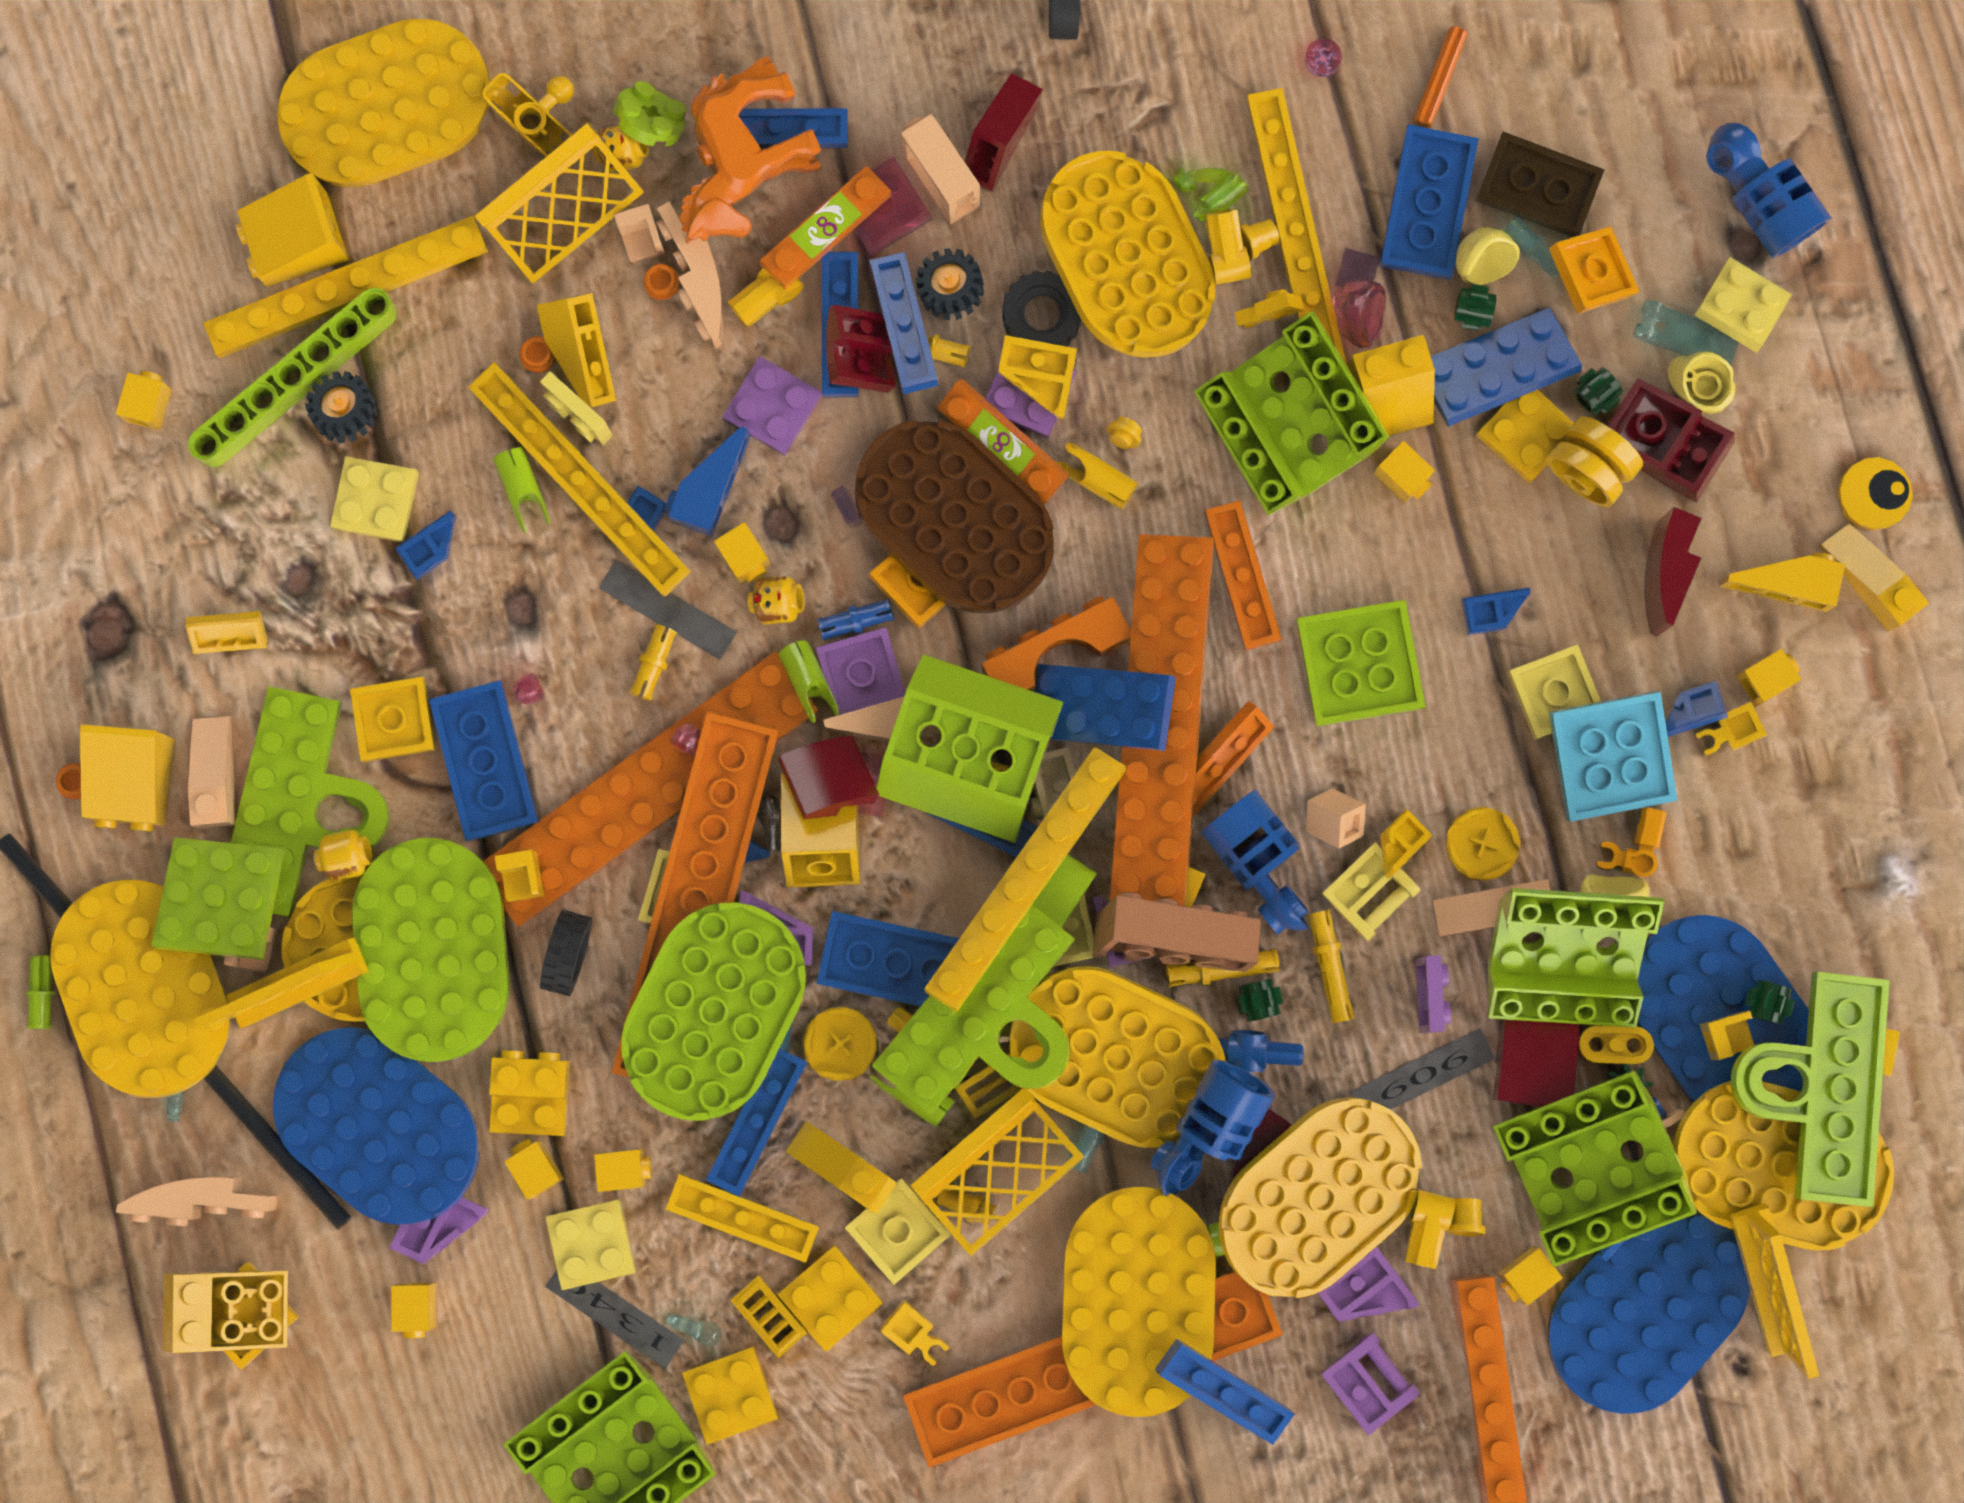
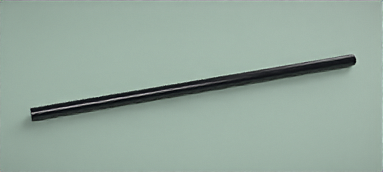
M12 834L2 837L0 839V851L55 913L62 918L63 914L73 903ZM215 1065L212 1071L203 1078L332 1225L337 1230L342 1228L352 1218L317 1177L290 1154L277 1132L221 1069Z

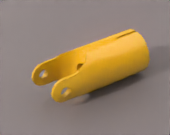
M1071 442L1066 443L1065 449L1079 458L1085 467V471H1079L1064 462H1057L1070 474L1068 478L1118 509L1123 510L1134 494L1139 482L1080 446Z

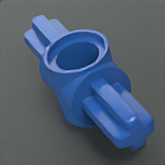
M1235 1030L1230 1033L1229 1039L1218 1038L1223 1048L1225 1060L1247 1072H1263L1267 1068V1064L1300 1066L1303 1063L1304 1048L1302 1044L1269 1042L1268 1036L1264 1032Z

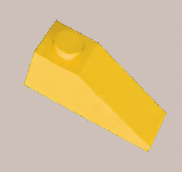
M593 294L577 295L536 304L544 340L580 399L590 408L616 401Z
M1850 523L1820 545L1824 553L1835 557L1836 562L1845 563L1843 577L1887 632L1901 626L1930 604L1907 574Z
M1815 552L1812 556L1808 555L1730 573L1721 579L1719 587L1827 612L1837 606L1845 563L1836 562L1833 555Z
M808 1121L804 1123L785 1151L876 1215L897 1186V1183L889 1176Z

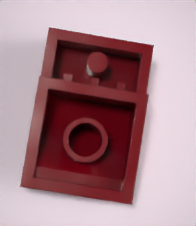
M1637 378L1607 425L1627 440L1638 452L1643 460L1641 471L1696 503L1735 443V432L1703 417L1702 410Z
M1673 507L1658 520L1646 561L1644 577L1645 609L1650 634L1659 636L1674 625L1701 561V557L1688 551L1702 518L1677 507Z
M1501 1019L1495 1058L1497 1069L1492 1100L1542 1107L1573 1095L1577 1071L1579 1024Z

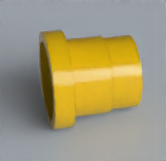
M1271 219L1256 222L1252 225H1240L1243 247L1247 249L1249 260L1257 258L1260 252L1279 244V233Z
M1455 1198V1210L1448 1234L1457 1236H1485L1486 1227L1482 1225V1200Z

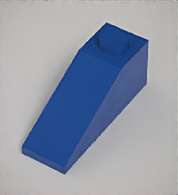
M742 426L738 428L681 481L677 491H671L665 510L669 511L668 517L671 523L713 537L751 437L747 428Z

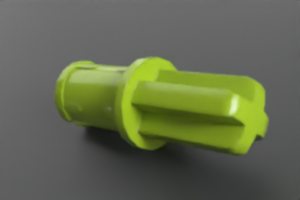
M34 955L30 958L29 991H25V995H28L27 1029H52V996L56 995V992H52V968L50 956Z

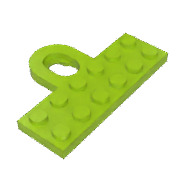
M268 686L231 843L276 847L285 851L273 914L291 917L308 847L319 848L320 841L324 835L346 830H356L361 836L368 838L371 848H373L383 839L388 830L390 811L384 796L372 785L360 780L326 773L343 703L337 700ZM341 796L351 806L358 807L362 811L363 820L355 828L345 827L339 831H329L324 829L318 821V807L325 798Z
M1032 904L958 1012L956 1013L940 1001L929 996L874 1062L872 1067L929 1115L933 1114L979 1057L1006 1080L1018 1087L1039 1089L1052 1084L1063 1074L1067 1067L1070 1056L1069 1041L1062 1027L1027 997L1075 939ZM1013 1021L1028 1023L1034 1029L1036 1040L1042 1045L1043 1054L1041 1058L1035 1062H1028L1022 1057H1011L1005 1054L999 1043L1003 1027Z
M1818 971L1812 972L1806 1046L1781 1043L1755 1044L1744 1050L1733 1065L1731 1071L1732 1092L1738 1104L1746 1112L1758 1118L1800 1123L1795 1199L1873 1207L1890 980ZM1786 1064L1794 1066L1800 1072L1803 1079V1087L1799 1096L1792 1101H1785L1776 1093L1767 1091L1762 1085V1077L1766 1071L1778 1070Z

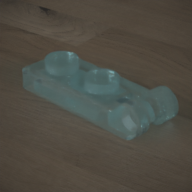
M1644 301L1641 310L1644 316L1642 322L1636 325L1633 334L1635 338L1684 356L1699 351H1710L1720 355L1728 361L1730 366L1732 365L1739 344L1738 341L1699 318L1667 308L1657 301ZM1657 320L1666 323L1664 332L1658 331L1655 328Z

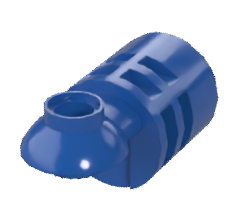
M1726 123L1718 127L1711 136L1706 154L1707 164L1714 173L1721 175L1729 181L1736 192L1732 197V201L1772 259L1791 250L1820 230L1832 219L1791 158L1783 160L1769 169L1761 157V147L1757 137L1748 127L1740 123Z
M1254 789L1211 822L1200 833L1244 889L1247 891L1253 887L1265 903L1258 907V910L1277 934H1280L1285 929L1293 931L1307 930L1309 926L1303 918L1308 913L1307 908L1287 884L1280 889L1268 874L1300 849L1298 847L1299 843L1258 791ZM1262 827L1266 833L1240 853L1236 847Z
M1212 1060L1196 1089L1194 1099H1191L1187 1105L1186 1114L1180 1118L1177 1124V1131L1180 1133L1176 1143L1167 1141L1162 1144L1152 1158L1151 1168L1157 1172L1158 1183L1162 1193L1165 1196H1168L1169 1193L1176 1195L1181 1190L1189 1188L1200 1174L1204 1152L1223 1161H1226L1227 1158L1240 1161L1244 1154V1148L1251 1142L1254 1130L1262 1122L1275 1098L1274 1091L1262 1080L1246 1070L1222 1060Z

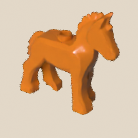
M769 56L760 58L744 72L732 75L728 81L725 80L722 73L717 77L712 76L710 84L708 86L703 85L692 100L691 113L695 119L694 131L699 142V146H697L698 156L705 167L710 166L713 175L702 179L699 184L691 187V193L682 199L683 204L680 207L682 212L679 218L682 224V231L687 232L686 244L697 238L706 241L709 236L727 235L738 238L747 236L752 229L750 219L737 212L732 207L733 204L744 199L763 182L775 179L781 174L793 171L803 173L818 172L821 169L819 161L815 158V155L820 154L821 148L812 129L761 150L757 141L739 117L740 112L749 103L754 101L773 99L785 103L793 100L795 97V91L787 73L782 72L778 74Z

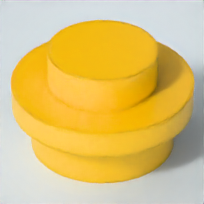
M1120 416L1117 417L1116 421L1109 423L1107 433L1110 436V441L1116 447L1127 450L1128 448L1134 449L1139 446L1142 429L1135 421Z

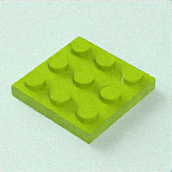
M1406 599L1296 619L1315 728L1426 708Z
M174 837L152 946L164 950L263 960L285 851L276 847Z

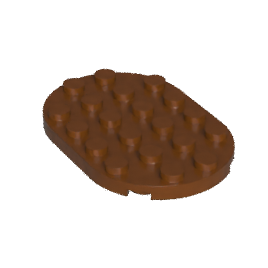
M916 420L900 423L883 432L864 453L855 480V502L860 519L876 542L937 599L953 608L966 612L994 613L1020 604L1040 586L1050 568L1054 555V528L1050 515L1036 493L973 434L946 421L916 422Z

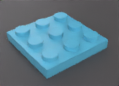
M1652 691L1549 712L1567 821L1572 822L1678 801L1661 692Z

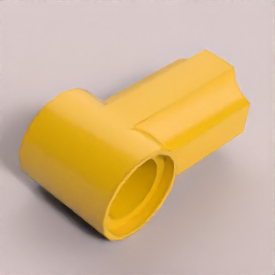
M1225 209L1205 214L1211 247L1209 262L1213 270L1215 286L1251 279L1250 260L1246 247H1243L1237 209Z
M762 268L757 274V279L730 299L728 305L739 320L749 328L777 305L783 306L793 300L803 290V283L797 279L790 287L784 290Z
M1417 1189L1418 1195L1410 1213L1412 1226L1404 1261L1437 1269L1445 1231L1449 1230L1453 1219L1455 1198Z

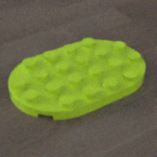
M439 838L412 839L397 844L383 852L364 872L353 899V935L369 972L357 977L358 997L362 1014L377 1039L401 1056L426 1062H442L462 1057L480 1047L492 1034L497 1025L500 1024L509 1000L510 977L504 906L500 887L490 868L476 854L448 840Z
M725 902L709 905L693 912L678 923L670 932L629 1011L621 1040L622 1059L630 1082L639 1095L652 1107L678 1119L690 1121L710 1120L738 1109L758 1090L798 1012L806 985V969L802 951L794 935L782 921L759 907L745 903Z

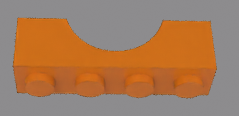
M1099 596L1083 605L1085 611L1073 617L1068 612L1050 622L1052 628L1040 634L1035 629L1022 635L1017 639L1020 643L1009 650H1006L1005 646H1001L985 655L987 661L982 663V670L986 676L1034 691V672L1036 666L1049 650L1060 645L1076 644L1088 648L1098 657H1101L1130 642L1131 630L1113 596L1106 600Z

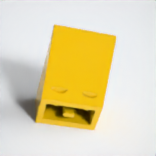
M288 1271L164 1273L163 1351L185 1353L287 1347Z

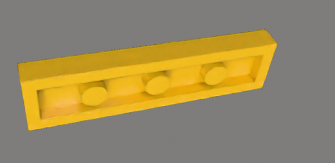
M682 1174L678 1175L665 1209L805 1263L808 1260L820 1227Z

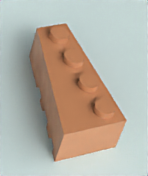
M1125 892L1113 898L1096 914L1092 957L1106 958V952L1108 951L1124 953V960L1139 962L1140 958L1160 956L1162 964L1177 965L1189 963L1190 959L1196 960V967L1246 972L1258 963L1261 919L1249 918V914L1246 912L1229 911L1225 914L1214 912L1213 908L1207 905H1193L1190 908L1178 906V902L1172 899L1149 901L1143 900L1139 894Z

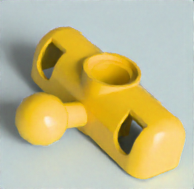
M505 73L496 75L483 89V98L486 104L490 105L522 139L526 140L544 157L548 156L545 153L546 151L549 154L554 151L553 145L560 146L563 143L559 138L562 132L566 133L569 137L572 136L549 113L556 104H566L574 96V86L570 79L565 76H556L550 79L546 85V94L538 102ZM509 82L519 90L517 97L506 89ZM492 102L498 105L503 111L501 112ZM528 114H534L540 118L541 122L535 129H526L521 125L522 118Z

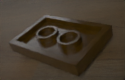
M1503 131L1476 201L1567 236L1576 237L1581 234L1605 169Z

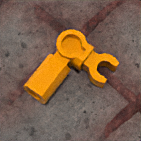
M1643 807L1634 844L1638 845V849L1626 848V851H1621L1613 842H1601L1599 848L1610 850L1612 860L1610 862L1597 861L1595 866L1602 870L1620 867L1621 872L1631 874L1636 878L1644 879L1651 876L1658 867V860L1653 853L1654 849H1659L1667 812Z

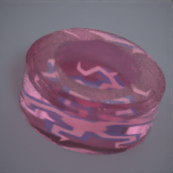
M1318 39L1312 42L1305 55L1306 68L1317 77L1333 75L1338 70L1342 60L1339 46L1330 39Z

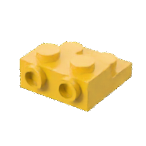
M501 1050V1058L492 1057L489 1095H492L489 1133L566 1136L570 1061H561V1053L539 1052L538 1060L523 1059L524 1051Z

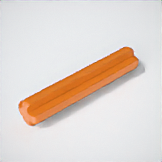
M1451 26L1447 32L1413 119L1414 123L1418 126L1430 128L1434 122L1468 35L1465 29Z

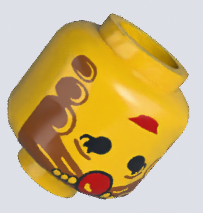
M619 123L603 126L598 131V135L626 170L639 168L644 161V157H647L649 154V145L642 144L626 135L618 126ZM596 145L592 148L594 158L598 163L602 162L605 167L606 156ZM610 163V172H618Z
M790 576L760 578L756 582L754 590L748 594V608L750 612L755 613L757 619L764 625L794 622L798 614L803 612L805 606L802 586L796 584Z
M346 830L324 835L320 841L319 849L314 851V861L319 872L324 871L331 881H341L363 876L368 865L373 862V853L366 836H361L356 830Z

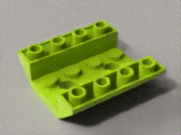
M1310 311L1282 331L1283 337L1233 371H1223L1193 391L1268 516L1315 492L1370 456L1390 438L1314 311ZM1281 371L1287 373L1290 377V386L1285 392L1278 391L1274 384L1276 375ZM1318 433L1324 435L1328 441L1327 450L1323 454H1318L1312 449V439Z
M923 654L907 687L882 761L877 784L879 796L1016 843L1028 809L1026 806L1049 739L1053 736L1064 702ZM928 725H935L941 731V741L934 747L924 745L921 740V732ZM1000 749L1007 750L1013 759L1011 767L1003 772L997 771L991 763L992 755Z
M1511 888L1499 901L1488 959V1018L1636 1028L1643 1000V994L1638 983L1639 971L1648 933H1658L1664 899L1660 897ZM1536 932L1541 934L1540 939L1533 943L1523 941V938L1529 933ZM1605 937L1615 939V942L1609 947L1602 948L1597 946V943Z
M1635 1070L1493 1126L1507 1161L1514 1160L1540 1220L1542 1228L1539 1234L1553 1267L1697 1213L1684 1169L1656 1105ZM1628 1140L1639 1142L1643 1147V1156L1638 1160L1626 1158L1622 1152L1623 1143ZM1564 1167L1570 1170L1573 1175V1183L1570 1186L1561 1187L1554 1182L1552 1174L1556 1168Z
M624 1351L503 1444L524 1475L530 1472L552 1503H679L717 1474L690 1427L654 1378L627 1351ZM646 1421L653 1426L655 1434L651 1441L641 1442L635 1437L634 1427L636 1423ZM587 1468L592 1472L594 1481L591 1487L582 1489L575 1484L573 1475L576 1469Z

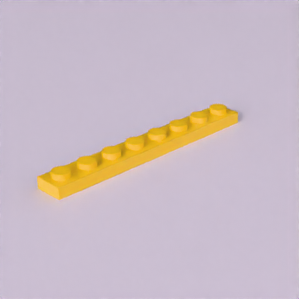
M1283 88L1249 94L1246 98L1274 223L1279 233V244L1291 294L1301 296L1304 311L1295 313L1296 318L1299 320L1310 311H1314L1346 363Z
M472 215L205 321L203 324L214 353L220 359L336 313L369 288L376 287L389 292L489 251L477 221Z
M493 362L468 386L478 399L663 596L666 597L692 572L498 364Z
M1096 747L1092 749L924 989L927 994L956 1013L1123 776L1126 771L1125 765Z

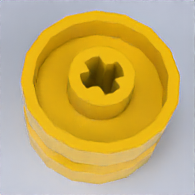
M1581 416L1566 432L1568 442L1558 443L1547 456V465L1576 494L1593 504L1609 508L1623 492L1621 482L1628 483L1632 481L1643 467V460L1631 444L1617 432L1595 419Z

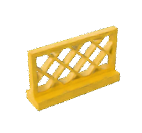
M586 123L476 214L475 218L483 227H486L530 282L534 284L614 218V214L620 213L642 195L644 190L600 138L590 123ZM596 145L606 156L605 172L584 170L585 154ZM580 159L579 169L569 168ZM610 163L615 167L619 174L609 173ZM563 172L579 174L577 195L556 193L557 177ZM583 175L604 177L603 198L582 196ZM609 177L624 179L634 192L624 200L607 199ZM552 182L551 192L541 191ZM535 195L551 197L549 218L528 216L529 200ZM555 198L577 200L575 221L554 219ZM581 201L602 203L601 219L596 223L579 222ZM607 203L617 204L606 214ZM524 205L523 215H514ZM507 218L523 220L521 241L506 240L497 227ZM528 221L549 223L547 244L526 242ZM553 224L574 226L573 242L568 246L552 245ZM579 226L589 227L578 237ZM511 245L521 246L520 255ZM525 247L546 249L545 265L535 273L524 261ZM551 249L562 250L550 260Z
M355 937L350 938L227 994L228 1004L193 1019L196 1029L199 1030L236 1018L240 1029H243L369 972Z
M1023 1088L910 1186L920 1200L925 1203L971 1257L1084 1159V1156L1035 1101L1032 1094ZM1035 1112L1044 1123V1137H1021L1022 1122ZM1018 1127L1017 1136H1007ZM1048 1128L1057 1139H1048ZM1000 1141L1016 1142L1015 1163L993 1161L994 1147ZM1021 1142L1043 1144L1042 1165L1019 1163ZM1047 1144L1063 1145L1073 1157L1062 1166L1046 1165ZM989 1152V1160L981 1161L980 1159ZM971 1166L988 1167L986 1188L965 1186V1172ZM992 1167L1015 1168L1013 1189L991 1188ZM1019 1169L1041 1170L1040 1185L1034 1191L1017 1190ZM1045 1171H1055L1045 1180ZM961 1176L960 1186L951 1185ZM944 1190L959 1191L958 1212L941 1211L933 1202V1199ZM964 1192L986 1193L985 1214L962 1213ZM990 1194L1013 1195L1012 1210L1005 1216L989 1215ZM1017 1195L1027 1196L1018 1205H1016ZM947 1217L957 1218V1228ZM962 1218L984 1220L983 1235L972 1245L961 1234ZM989 1220L998 1221L988 1230Z
M1763 1203L1729 1214L1767 1352L1771 1357L1785 1353L1808 1379L1819 1377L1782 1237L1775 1228L1770 1207Z

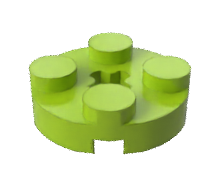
M637 81L634 87L622 90L617 97L612 111L613 116L617 114L620 122L618 126L626 135L649 146H655L656 141H667L665 147L674 145L680 139L686 125L684 117L686 113L685 105L655 90L651 84L644 81Z

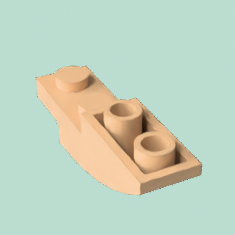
M669 201L657 208L661 220L655 223L665 242L672 239L678 251L672 254L682 273L689 270V272L678 277L682 289L678 290L677 293L687 311L691 308L695 310L699 320L694 322L703 341L705 342L710 339L716 349L722 346L724 333V303L718 271L707 240L702 241L701 238H697L686 244L687 232L682 231V224Z
M200 1177L174 1181L145 1190L118 1204L116 1213L128 1214L127 1221L151 1222V1216L165 1217V1224L188 1226V1220L201 1218L202 1206H204V1213L227 1214V1208L242 1209L241 1216L264 1218V1212L276 1210L278 1195L241 1192L243 1177Z

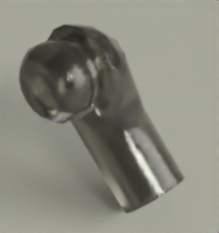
M773 795L762 796L757 817L764 829L765 849L770 851L781 850V809L779 801Z

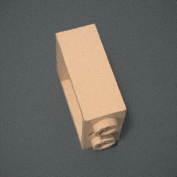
M932 113L925 118L919 116L908 122L901 133L903 156L943 216L952 225L980 206V184Z

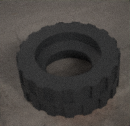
M1047 270L1046 272L1032 271V274H1024L1019 277L1016 283L1013 282L1009 292L1005 294L1002 306V321L1007 336L1066 347L1077 336L1081 326V318L1060 275L1053 274V271ZM1047 296L1058 304L1060 318L1052 328L1037 330L1027 323L1024 309L1027 303L1034 297Z
M561 910L546 951L540 977V989L571 996L587 950L592 917Z

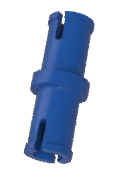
M885 598L882 601L858 608L856 605L848 607V611L824 618H817L819 628L822 630L823 640L826 641L854 631L856 634L864 632V628L894 621L889 599Z

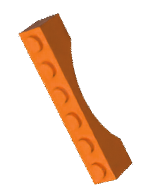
M1489 1274L1452 1278L1450 1282L1455 1317L1465 1357L1474 1415L1477 1471L1482 1503H1527L1495 1277Z

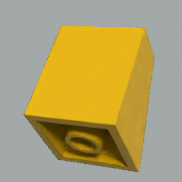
M313 173L304 175L237 210L241 223L236 224V230L243 245L248 244L251 257L246 258L248 268L254 279L259 278L266 287L349 261L328 193Z
M1424 334L1352 355L1347 367L1389 436L1434 423L1435 369Z
M81 724V817L93 820V827L116 829L117 823H129L130 830L153 832V825L165 826L175 739L155 730Z
M781 774V853L787 888L861 885L858 805L841 807L837 816L803 819L784 774Z

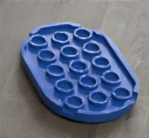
M1696 915L1677 919L1660 927L1657 934H1651L1646 939L1638 976L1643 1000L1637 1026L1650 1033L1654 1041V1051L1692 1103L1711 1088L1731 1081L1733 1065L1742 1053L1738 1052L1734 1056L1721 1060H1710L1699 1024L1739 1012L1749 1011L1750 1006L1745 1005V1000L1749 987L1755 988L1757 980L1772 982L1792 989L1790 999L1795 1000L1791 1017H1784L1782 1025L1753 1017L1747 1020L1754 1045L1759 1043H1781L1806 1046L1809 1009L1759 939L1743 926L1728 919L1710 915ZM1786 1064L1778 1070H1768L1762 1077V1081L1802 1091L1803 1079L1800 1072L1794 1066Z
M346 1027L320 1033L302 1044L290 1056L279 1074L273 1096V1116L281 1141L297 1161L363 1215L379 1222L394 1225L425 1222L448 1211L461 1199L469 1188L477 1170L480 1152H478L477 1124L468 1105L453 1089L418 1060L409 1059L392 1051L377 1039L371 1030Z
M1696 1210L1697 1213L1626 1240L1607 1262L1597 1254V1251L1593 1253L1560 1291L1552 1306L1547 1327L1549 1328V1353L1554 1368L1564 1384L1575 1395L1590 1405L1605 1411L1633 1414L1649 1411L1661 1406L1672 1399L1689 1382L1736 1328L1744 1314L1749 1299L1750 1287L1738 1244L1734 1235L1726 1227L1707 1219Z

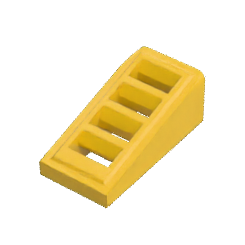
M760 1275L730 1300L778 1358L785 1354L808 1332ZM760 1289L764 1295L748 1308L744 1302ZM770 1301L774 1307L758 1320L754 1314ZM777 1313H780L783 1319L768 1331L764 1325ZM789 1324L793 1330L778 1343L774 1337Z

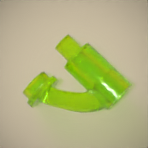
M1180 167L1176 170L1177 174L1172 177L1176 186L1184 194H1187L1189 191L1194 192L1197 189L1196 183L1198 182L1217 183L1215 187L1200 198L1201 205L1192 212L1200 223L1206 220L1205 214L1227 210L1249 192L1247 183L1237 172L1233 171L1231 173L1222 168H1203L1186 171Z

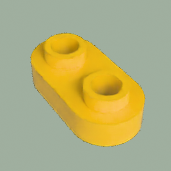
M1590 1026L1579 1034L1578 1053L1584 1060L1590 1063L1640 1064L1647 1061L1654 1050L1652 1036L1641 1027ZM1594 1037L1601 1042V1048L1597 1052L1592 1051L1589 1047V1042ZM1631 1038L1635 1039L1638 1043V1049L1634 1053L1628 1051L1626 1047L1627 1041Z

